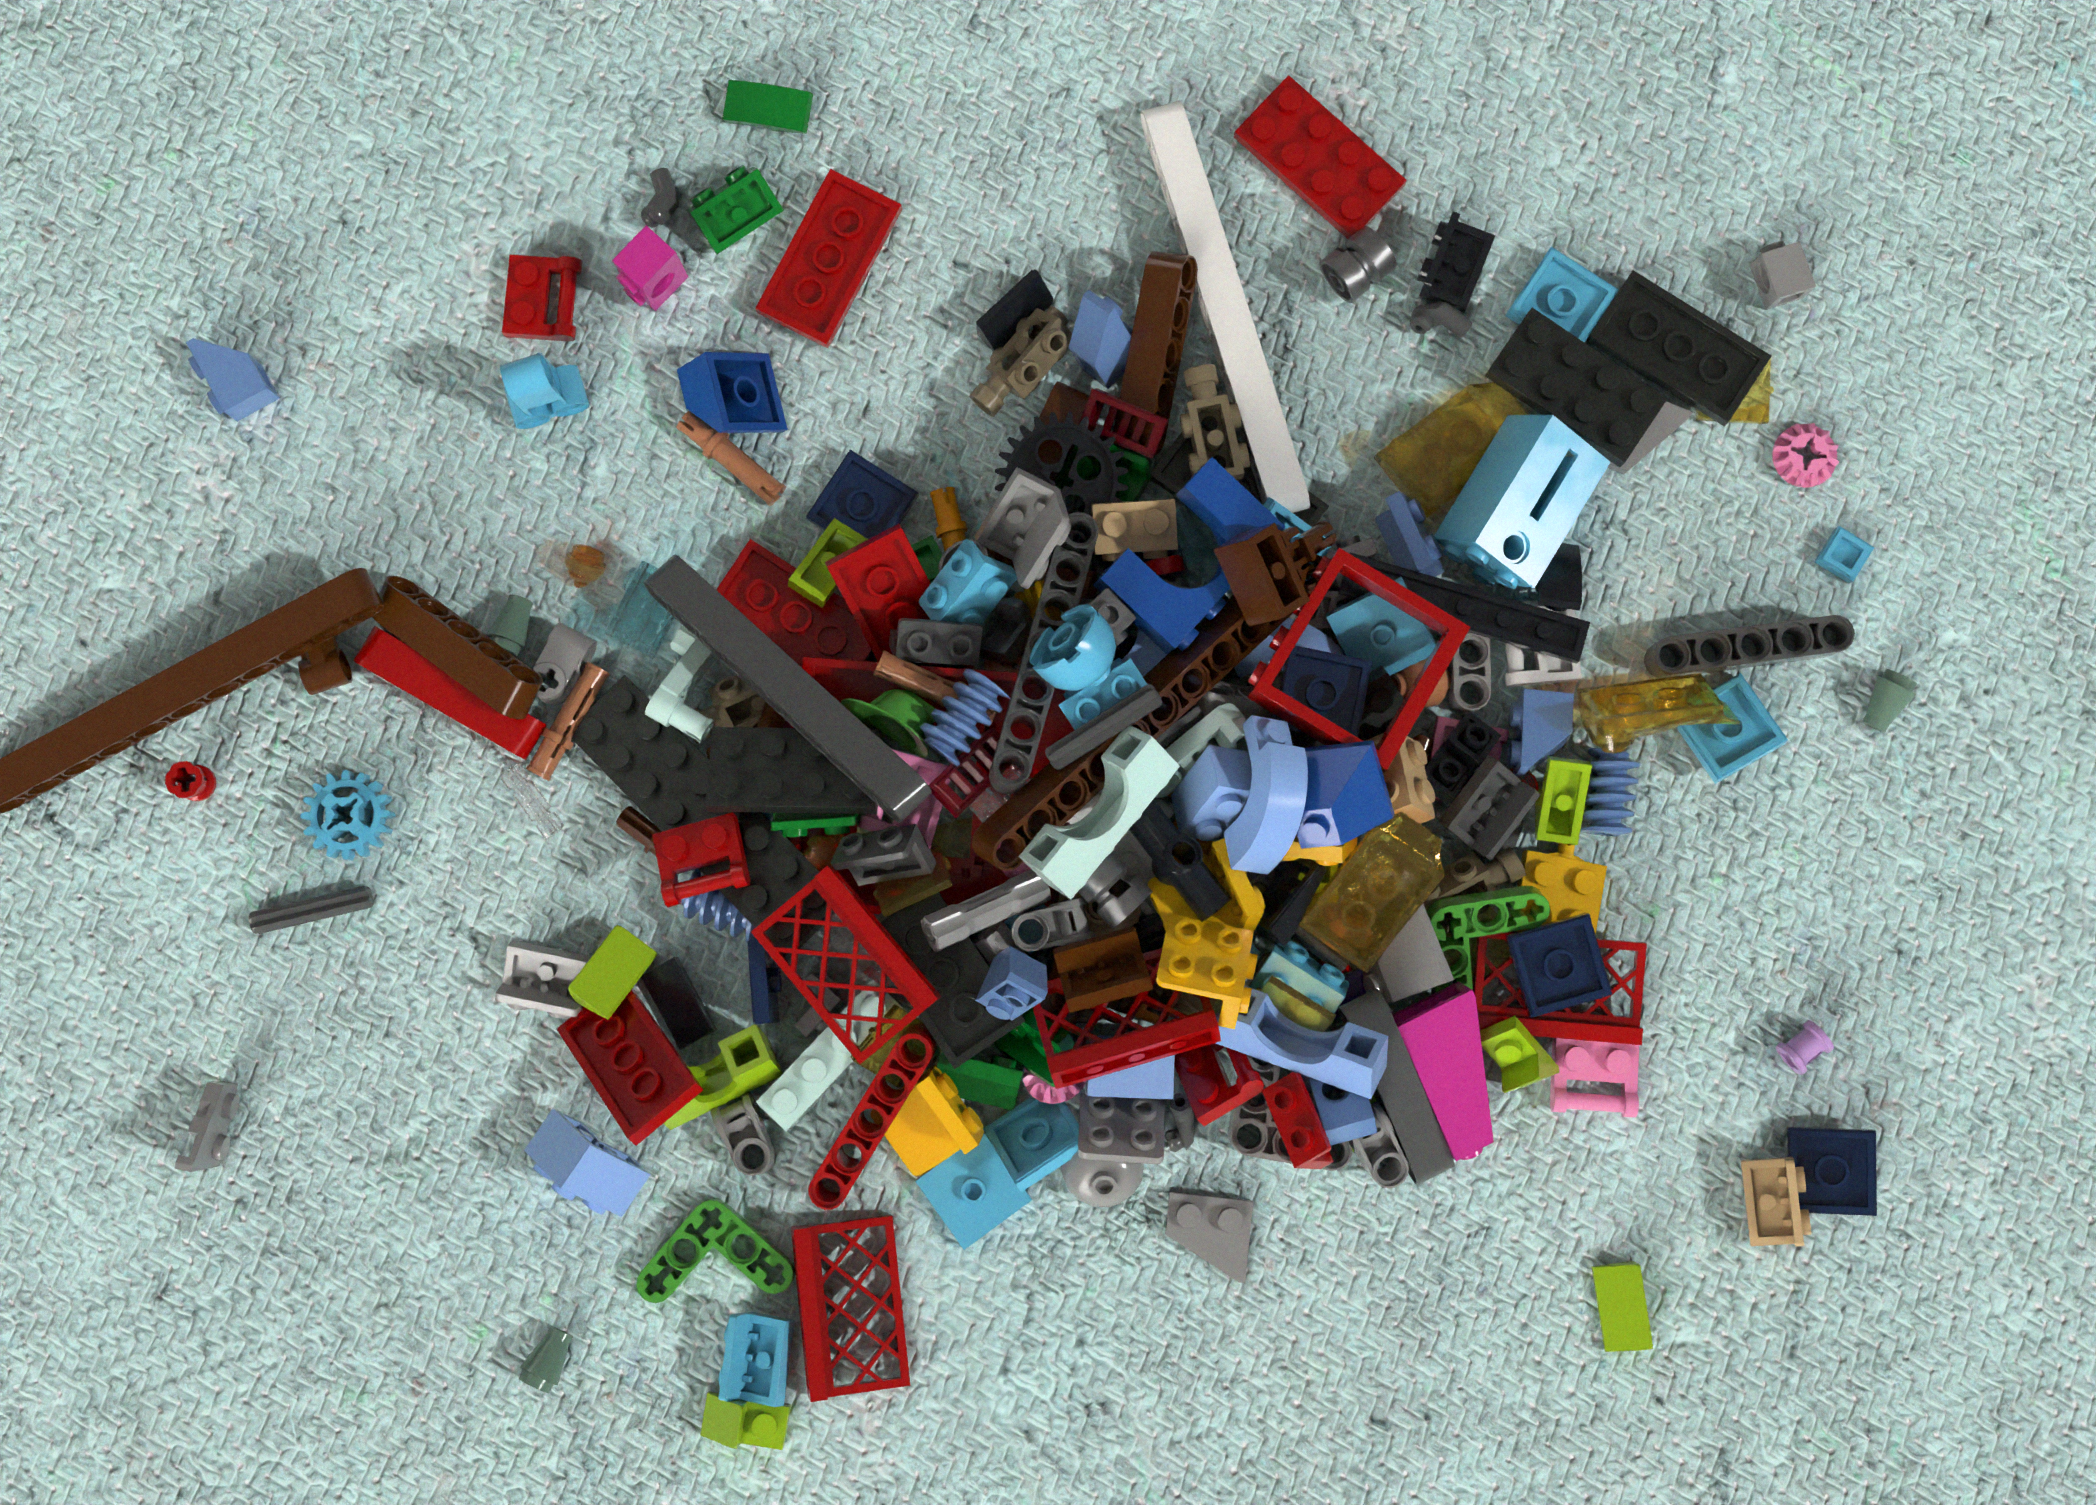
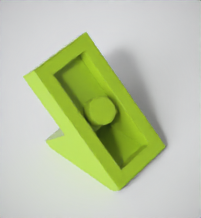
M834 518L788 579V587L823 608L837 589V585L825 562L868 539Z
M1553 756L1547 757L1542 789H1538L1540 796L1535 802L1536 840L1578 845L1592 764L1589 761Z
M1516 1016L1480 1030L1482 1048L1501 1068L1502 1091L1504 1093L1526 1087L1559 1073V1066Z
M708 1391L700 1435L733 1449H737L740 1444L783 1450L791 1404L784 1403V1406L771 1407L743 1400L727 1402L719 1400V1393Z

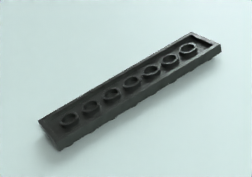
M626 675L619 679L587 711L571 738L661 831L731 813L708 812L705 802L709 759L679 729L672 725L665 727L645 715L650 699ZM733 812L738 818L750 876V885L738 889L733 885L718 890L756 928L813 880L814 876L820 871L787 837H782L780 830L771 831V821L762 812ZM730 860L702 867L699 870L704 875L730 869ZM817 890L813 891L803 900L801 918L825 920L827 902ZM796 907L784 917L795 918ZM778 921L765 932L776 947L792 948L794 923ZM801 923L799 949L823 925ZM781 952L787 960L791 958L792 953Z

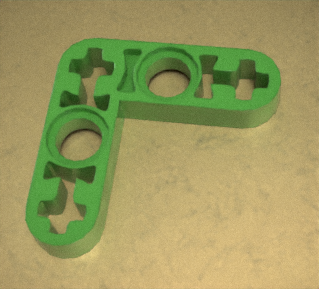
M1519 886L1442 898L1430 905L1426 912L1442 951L1456 949L1460 952V958L1457 963L1449 967L1454 978L1453 984L1459 981L1473 990L1469 938L1531 929L1540 926L1546 921L1550 913V906L1548 900L1539 889L1533 886ZM1532 899L1536 905L1531 907L1529 914H1525L1522 908L1527 906V900ZM1507 902H1508V903L1511 905V907L1513 908V909H1509V913H1508V909H1507V907H1506V905H1505V903H1507ZM1494 904L1498 907V914L1492 921L1480 922L1477 920V913L1483 906ZM1450 912L1453 916L1449 920V932L1452 937H1446V932L1439 922L1444 920V913ZM1447 982L1431 988V994L1450 986V984Z
M712 1198L705 1200L693 1210L640 1272L636 1286L640 1296L648 1302L659 1303L666 1300L677 1290L713 1247L767 1293L777 1294L786 1290L794 1280L795 1268L789 1257L731 1206L721 1199ZM718 1208L722 1212L718 1218L722 1226L719 1228L717 1225H713L708 1228L702 1235L710 1239L708 1244L705 1245L697 1233L688 1230V1226L692 1223L695 1230L699 1229L706 1220V1216L703 1214L704 1209L711 1212ZM747 1234L753 1238L756 1245L753 1255L743 1258L735 1254L732 1244L737 1235ZM679 1239H689L695 1244L696 1255L692 1261L681 1262L674 1256V1245ZM764 1248L770 1253V1255L763 1259L772 1267H775L778 1263L784 1266L785 1269L782 1272V1276L786 1279L784 1283L779 1280L774 1281L772 1284L766 1280L769 1272L761 1264L757 1266L756 1271L749 1266L760 1257ZM664 1256L669 1265L681 1271L682 1274L677 1277L675 1271H672L663 1281V1285L667 1288L666 1291L658 1289L653 1293L648 1289L651 1281L647 1276L649 1273L656 1276L663 1271L667 1264L660 1262V1259Z

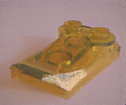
M1496 383L1469 384L1405 433L1394 438L1389 445L1375 455L1374 459L1399 491L1411 500L1414 498L1418 500L1427 519L1460 494L1508 415L1529 414L1515 396Z
M1700 673L1577 689L1578 706L1583 727L1592 743L1601 747V750L1607 753L1623 752L1627 746L1634 743L1636 737L1664 732L1681 725H1739L1740 723L1729 706L1717 697Z
M1400 812L1387 822L1375 826L1361 840L1323 889L1314 894L1299 926L1367 973L1444 878L1445 873L1441 861L1442 840L1404 812Z

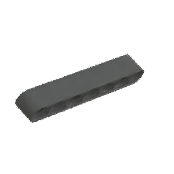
M1076 512L1068 516L1070 519L1069 523L1071 524L1070 531L1078 530L1086 536L1087 541L1075 543L1067 537L1061 546H1055L1048 565L989 770V780L992 787L1002 794L1011 795L1020 790L1025 785L1033 767L1055 687L1044 680L1032 668L1034 666L1030 663L1029 657L1035 643L1049 626L1056 631L1065 623L1064 620L1055 621L1050 619L1046 615L1045 609L1054 606L1060 608L1065 613L1079 604L1098 537L1097 523L1092 516L1086 513ZM1067 568L1075 574L1076 580L1065 582L1057 576L1056 570ZM1027 684H1035L1042 690L1043 697L1037 700L1030 699L1025 696L1022 687ZM1023 723L1031 729L1032 737L1026 740L1018 739L1012 734L1010 728L1013 724ZM1004 763H1012L1019 768L1021 777L1016 780H1008L1000 774L999 766Z

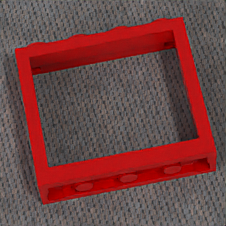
M1338 548L1331 559L1323 555L1313 571L1311 577L1317 580L1310 594L1307 593L1310 601L1292 612L1296 617L1289 629L1283 625L1280 626L1268 646L1275 650L1267 664L1261 660L1259 661L1247 681L1254 686L1247 698L1324 745L1363 741L1272 686L1273 681L1338 573H1341L1442 635L1376 746L1378 759L1384 773L1388 770L1471 627L1343 549Z

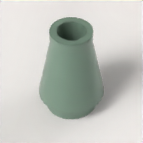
M509 595L506 605L486 634L487 637L516 658L520 651L525 650L530 611L533 603L524 597Z
M1886 669L1882 677L1877 676L1868 709L1862 722L1875 730L1885 733L1889 725L1916 695L1913 693V690L1917 683L1900 673Z
M550 1326L546 1335L520 1366L523 1371L519 1380L545 1393H550L553 1385H558L568 1347L573 1336L554 1326Z

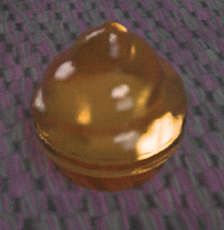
M575 544L572 552L566 554L564 564L568 569V575L574 580L573 583L576 588L585 587L603 575L606 564L603 562L605 554L602 551L591 546Z
M814 835L806 842L808 847L802 854L820 872L827 865H831V860L844 835Z

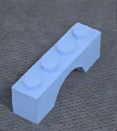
M1253 988L1247 1014L1238 1013L1235 1029L1219 1026L1221 1041L1216 1044L1369 1099L1372 1098L1387 1067V1035L1347 1022L1339 1030L1332 1032H1321L1302 1027L1285 1017L1274 1006L1267 993ZM1217 999L1212 1008L1217 1022L1219 1021L1222 1000Z

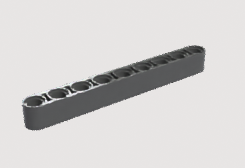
M673 555L643 582L648 592L664 609L895 821L901 823L932 793L925 780L679 556Z

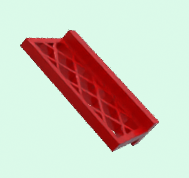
M827 865L814 876L813 880L754 928L751 933L856 1061L862 1064L942 996L841 874L834 870L832 865ZM815 890L827 902L825 920L801 918L803 900ZM796 907L795 918L784 917ZM832 910L837 914V916L841 919L842 922L831 921ZM778 921L794 923L792 948L776 947L765 932ZM801 923L825 925L822 951L799 949ZM831 926L847 927L854 935L853 953L829 951ZM860 943L870 955L859 954ZM781 952L792 953L791 964ZM798 954L822 956L820 981L802 979L797 972ZM828 957L852 959L850 984L826 982ZM858 959L873 960L882 969L880 986L856 984ZM887 976L897 988L886 987ZM809 986H819L818 997ZM825 987L849 989L847 1014L831 1013L824 1005ZM855 990L879 992L877 1017L853 1015ZM885 993L903 994L914 1008L902 1019L883 1017ZM836 1019L846 1020V1031ZM853 1020L877 1022L875 1041L863 1051L851 1038ZM883 1023L894 1024L882 1034Z
M1512 931L1477 937L1473 992L1476 997L1480 1030L1516 1016L1532 1036L1642 1045L1643 1028L1640 1027L1647 943L1596 938L1599 948L1609 949L1601 956L1605 969L1616 981L1611 986L1612 994L1622 988L1631 998L1629 1016L1613 1015L1603 1003L1612 996L1609 995L1595 999L1581 1012H1573L1569 1008H1564V1011L1557 1010L1531 1018L1528 1016L1524 1000L1520 997L1522 994L1520 986L1514 990L1501 974L1503 970L1513 963L1512 957L1509 956L1498 967H1495L1486 957L1488 938L1504 940L1507 943L1505 935L1516 932ZM1619 950L1635 951L1634 967L1621 978L1607 960ZM1485 964L1492 971L1486 977H1484ZM1495 977L1511 993L1498 1005L1482 1004L1483 987ZM1631 979L1632 990L1626 985V983ZM1516 999L1522 1007L1508 1005ZM1599 1006L1605 1014L1591 1012Z
M1162 948L1143 953L1152 986L1156 981ZM1060 978L1047 981V995L1057 992L1065 996ZM1175 990L1167 1005H1164L1148 997L1149 991H1145L1132 996L1136 1000L1125 1017L1107 1009L1106 1007L1109 1002L1090 1008L1094 1013L1084 1029L1065 1020L1069 1014L1067 1003H1065L1058 1016L1042 1009L1041 1003L1033 1007L1055 1088H1063L1220 1042L1219 1025L1209 997L1191 994L1200 999L1203 1011L1185 1015L1173 1009L1183 992ZM1142 1003L1162 1012L1155 1025L1143 1027L1132 1021ZM1101 1015L1121 1024L1114 1037L1101 1039L1091 1034ZM1169 1016L1174 1018L1172 1020L1166 1021ZM1045 1019L1053 1023L1049 1031ZM1060 1027L1079 1036L1072 1049L1054 1053L1052 1040ZM1128 1028L1133 1030L1131 1032L1125 1033ZM1086 1040L1091 1042L1090 1044L1084 1045Z
M885 1215L809 1226H792L791 1237L807 1394L810 1402L828 1400V1397L911 1386L893 1216ZM884 1225L886 1242L874 1256L857 1243V1240L867 1227ZM858 1229L852 1238L844 1232V1230ZM837 1232L849 1242L836 1259L831 1261L820 1252L818 1234ZM853 1245L871 1259V1262L857 1280L838 1266ZM886 1251L888 1267L880 1261ZM821 1259L830 1265L823 1275ZM876 1264L889 1273L890 1285L880 1298L861 1285ZM834 1270L853 1284L838 1304L824 1294V1283ZM857 1288L876 1302L861 1323L843 1309ZM890 1294L893 1309L884 1303ZM825 1301L834 1308L828 1317ZM880 1307L894 1316L895 1327L884 1341L865 1327ZM839 1312L857 1326L842 1347L831 1339L828 1333V1326ZM862 1331L880 1344L879 1348L865 1365L847 1351ZM895 1336L897 1351L889 1346ZM830 1345H832L834 1348L838 1350L837 1354L834 1356L832 1360ZM885 1349L898 1359L900 1377L882 1379L870 1370ZM843 1355L862 1369L851 1384L834 1386L832 1369ZM866 1374H868L874 1379L872 1381L861 1382V1380L864 1378Z

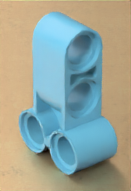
M542 353L500 365V373L505 386L504 390L517 429L534 428L549 422L552 417L575 415L583 412L590 406L578 366L564 365L555 368Z

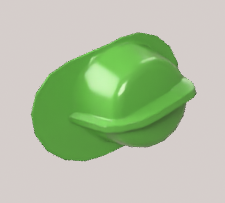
M894 689L884 692L870 704L852 698H846L841 701V704L869 729H881L882 736L896 742L914 755L927 757L929 754V749L923 740L926 739V736L920 727L923 723L931 725L935 723L931 715L935 708L918 695L908 690Z

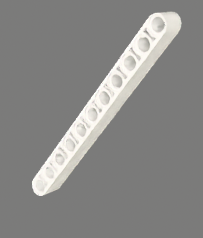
M1179 100L1142 110L1140 117L1143 132L1182 254L1193 256L1197 262L1198 272L1194 292L1230 404L1237 403L1239 408L1241 428H1238L1242 442L1246 443L1250 467L1262 505L1270 497L1292 513L1310 508V499L1306 483L1184 106Z

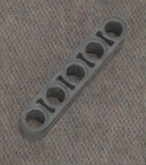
M1830 615L1670 636L1658 641L1647 649L1644 656V664L1651 675L1666 679L1825 658L1846 650L1854 640L1855 630L1847 618L1840 615ZM1824 627L1832 629L1835 633V646L1829 645L1824 640ZM1784 632L1791 634L1795 638L1796 648L1794 651L1786 649L1783 645L1782 635ZM1743 638H1748L1755 644L1756 653L1754 657H1750L1743 652L1741 647ZM1702 643H1707L1714 648L1716 653L1714 662H1709L1702 657L1700 652ZM1661 648H1667L1674 654V667H1667L1661 662L1659 657Z
M1375 988L1339 1006L1338 1012L1343 1025L1350 1022L1388 1036L1387 1067L1374 1091V1097L1385 1111L1393 1126L1395 1137L1408 1162V1174L1413 1182L1419 1185L1455 1167L1449 1147L1396 1022L1380 991Z

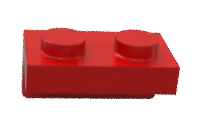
M1292 1072L1263 1089L1262 1093L1294 1168L1322 1169L1334 1162L1329 1152L1331 1144L1301 1075Z

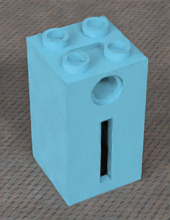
M1508 415L1434 537L1439 544L1445 547L1443 550L1444 555L1459 564L1465 563L1474 570L1472 576L1479 582L1491 587L1496 583L1510 589H1515L1517 586L1535 588L1611 462L1554 415ZM1568 451L1574 455L1573 457H1565Z

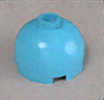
M1078 605L1060 616L1065 623L1056 631L1049 626L1041 634L1029 657L1030 663L1034 666L1032 668L1044 680L1055 688L1065 691L1080 690L1102 683L1110 674V665L1113 662L1116 651L1114 633L1106 619L1091 605Z

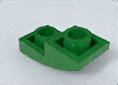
M729 80L722 120L730 124L762 126L772 131L807 134L813 93L770 84Z

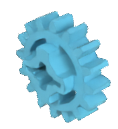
M343 770L341 780L335 774L329 773L326 775L327 786L318 783L312 785L317 795L315 798L304 797L303 801L311 806L310 812L300 814V818L311 821V826L307 827L303 832L307 836H317L312 845L315 849L322 850L328 846L326 856L337 858L341 852L343 860L353 861L355 851L362 857L370 856L369 845L379 848L384 846L379 836L381 833L392 834L393 829L385 825L386 819L396 817V813L385 809V805L389 804L393 799L390 795H379L384 786L381 782L374 781L369 784L370 775L360 772L355 779L352 771ZM348 788L359 789L357 793L353 792L349 797H343L337 793ZM324 808H325V822H323V812H324ZM346 808L352 809L349 813L353 818L351 823L344 822L347 818L344 813ZM373 808L374 815L371 823V809ZM348 833H352L359 838L349 843L337 841L339 838L343 839Z

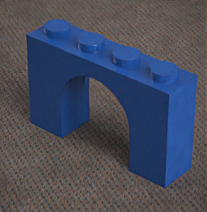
M1213 457L1204 463L1176 493V496L1211 529L1218 546L1241 532L1275 523L1278 530L1281 531L1286 527ZM1129 548L1120 554L1093 584L1100 593L1106 588L1112 590L1136 617L1132 623L1166 654L1176 647L1183 651L1199 634L1194 627L1204 616L1210 621L1227 603L1222 596L1231 588L1219 561L1215 574L1206 585L1185 589L1165 582Z

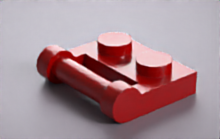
M510 254L502 327L503 335L509 338L574 341L576 327L573 326L576 282L577 275H580L582 272V260L571 256L554 258ZM552 274H561L557 321L554 324H547Z
M733 812L652 834L661 878V894L667 907L681 904L682 899L734 885L738 889L750 885V876L738 818ZM730 860V869L678 882L677 874Z
M1213 1043L1175 1055L1174 1066L1194 1115L1203 1126L1208 1125L1255 1097L1264 1089V1083L1259 1072L1253 1070L1247 1055ZM1223 1048H1226L1238 1076L1236 1084L1233 1086L1230 1084L1217 1053Z

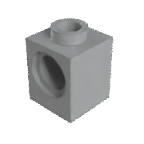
M1784 241L1769 244L1760 249L1761 254L1750 265L1765 310L1803 299L1816 287L1800 241L1786 246Z

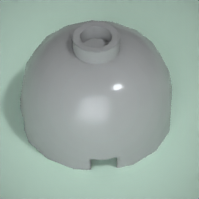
M1078 1151L1070 1161L1061 1166L1066 1186L1078 1200L1093 1207L1107 1208L1121 1204L1135 1193L1142 1181L1144 1164L1082 1159L1078 1156Z

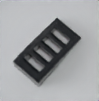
M1303 858L1289 861L1262 894L1265 909L1255 929L1257 933L1283 948L1287 945L1327 871L1323 865ZM1300 873L1305 875L1302 880L1297 879Z

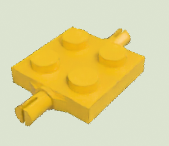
M1558 843L1557 852L1549 854L1524 850L1521 863L1526 876L1518 880L1517 887L1533 886L1539 889L1548 900L1550 913L1546 921L1541 925L1582 913H1589L1596 935L1607 866L1585 862L1579 857L1574 856L1575 845ZM1532 899L1527 900V906L1522 908V911L1525 914H1529L1531 907L1536 904Z

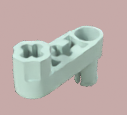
M681 625L672 640L671 649L682 655V658L650 699L645 715L665 727L672 725L696 739L697 742L702 743L709 735L714 725V720L685 705L684 701L715 662L717 656Z
M1225 703L1218 706L1165 749L1180 767L1170 778L1168 784L1157 794L1156 798L1165 797L1177 788L1208 745L1248 751L1242 725L1247 719L1234 704Z

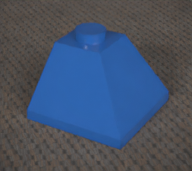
M704 352L677 369L686 408L719 433H783L788 430L769 353Z
M1373 740L1305 748L1308 767L1307 795L1302 820L1297 832L1301 849L1343 845L1393 818L1395 813Z

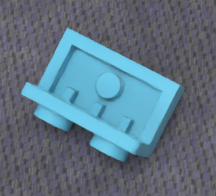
M965 539L920 597L919 604L931 620L979 623L982 625L1016 581L1015 570L1010 565L983 555L973 541Z
M1120 658L1114 660L1110 665V674L1099 685H1091L1075 691H1066L1063 694L1066 700L1059 704V707L1074 730L1147 685L1131 658L1124 663Z
M1289 941L1284 948L1276 943L1274 944L1271 953L1248 987L1267 993L1274 1006L1281 1013L1301 1026L1322 1032L1346 997L1349 982L1345 980L1343 973L1330 964L1322 965L1309 957V953L1305 948L1296 942Z
M757 1312L730 1315L724 1333L726 1345L723 1366L718 1378L720 1385L719 1400L727 1402L743 1400L771 1407L784 1406L795 1320Z

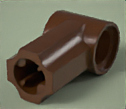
M335 637L300 655L302 660L298 662V669L302 683L310 695L352 683L353 678L349 662L343 650L338 648Z

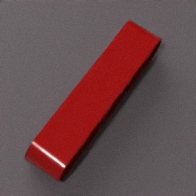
M376 626L373 627L353 660L360 666L524 760H527L547 724L529 714L524 719H513L504 716L409 645Z
M924 1024L908 1026L902 1033L811 1180L808 1188L809 1197L817 1207L824 1210H832L844 1201L935 1054L938 1044ZM907 1040H920L926 1047V1053L923 1055L913 1054L907 1047ZM885 1075H898L902 1078L905 1088H891L885 1080ZM864 1110H877L881 1114L883 1122L880 1124L869 1122L864 1115ZM843 1145H856L861 1152V1157H849L844 1152ZM830 1178L835 1180L840 1187V1191H828L823 1186L822 1179Z

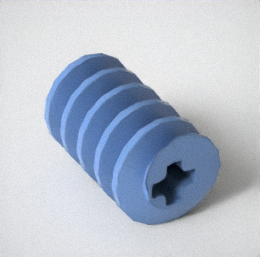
M966 669L963 672L969 686L955 682L952 687L958 699L950 696H944L942 699L948 712L934 709L931 713L937 726L923 723L920 727L927 738L926 740L923 739L925 743L957 767L960 765V761L954 751L957 749L969 753L971 748L967 744L965 737L969 736L980 739L981 734L975 726L976 723L990 726L992 721L986 713L987 709L997 712L1003 710L996 699L998 695L1010 699L991 680L972 669Z
M1607 748L1588 749V754L1598 759V761L1590 762L1592 764L1591 773L1597 777L1590 778L1588 789L1595 793L1588 794L1585 805L1593 809L1584 811L1582 821L1591 826L1581 828L1580 832L1614 837L1632 833L1633 828L1622 824L1621 820L1633 817L1635 812L1623 807V803L1636 800L1637 796L1626 791L1625 787L1638 784L1639 779L1627 774V771L1639 768L1641 763L1629 758L1630 754L1624 751Z
M695 869L690 879L701 877V871ZM719 890L682 899L685 918L692 919L699 911V922L702 925H707L715 917V930L723 931L730 923V935L732 937H738L746 929V942L749 939L755 938L751 933L755 927Z

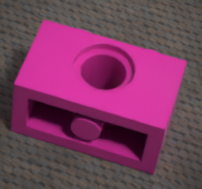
M647 225L612 260L619 272L616 279L624 287L623 291L640 307L646 302L654 311L688 278L677 253Z

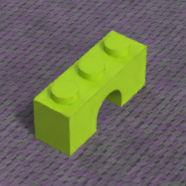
M756 1024L719 1041L718 1045L721 1052L711 1061L698 1066L688 1067L703 1088V1091L663 1124L672 1130L779 1078L783 1074L770 1040Z

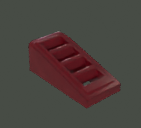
M1098 388L1092 389L1079 423L1085 416L1089 417L1087 429L1092 432L1100 425L1097 422L1104 404H1108L1111 407L1100 437L1104 439L1115 437L1114 443L1147 457L1154 458L1169 419ZM1120 409L1125 411L1118 431L1115 432L1111 428ZM1134 415L1139 417L1132 437L1129 438L1125 434ZM1149 421L1154 423L1146 445H1144L1139 440L1146 422Z
M988 727L981 734L980 739H975L969 745L971 748L969 753L962 752L957 757L960 761L958 767L951 763L928 785L932 795L955 818L991 785L989 774L986 775L969 757L973 756L989 773L1000 736L992 727ZM1004 763L1000 765V774H1002L1012 763ZM959 767L977 785L976 787L957 770ZM948 778L966 796L963 800L945 782Z

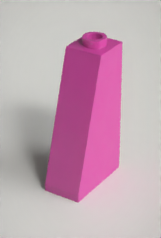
M1458 981L1392 1014L1451 1155L1456 1161L1472 1159L1482 1153L1483 1147L1494 1142L1476 997L1472 989Z

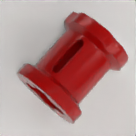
M180 761L171 766L170 771L165 776V785L167 790L178 798L203 801L214 793L216 777L208 767L194 765L188 761ZM193 775H195L196 781L191 782L189 788H187L186 782L191 781Z

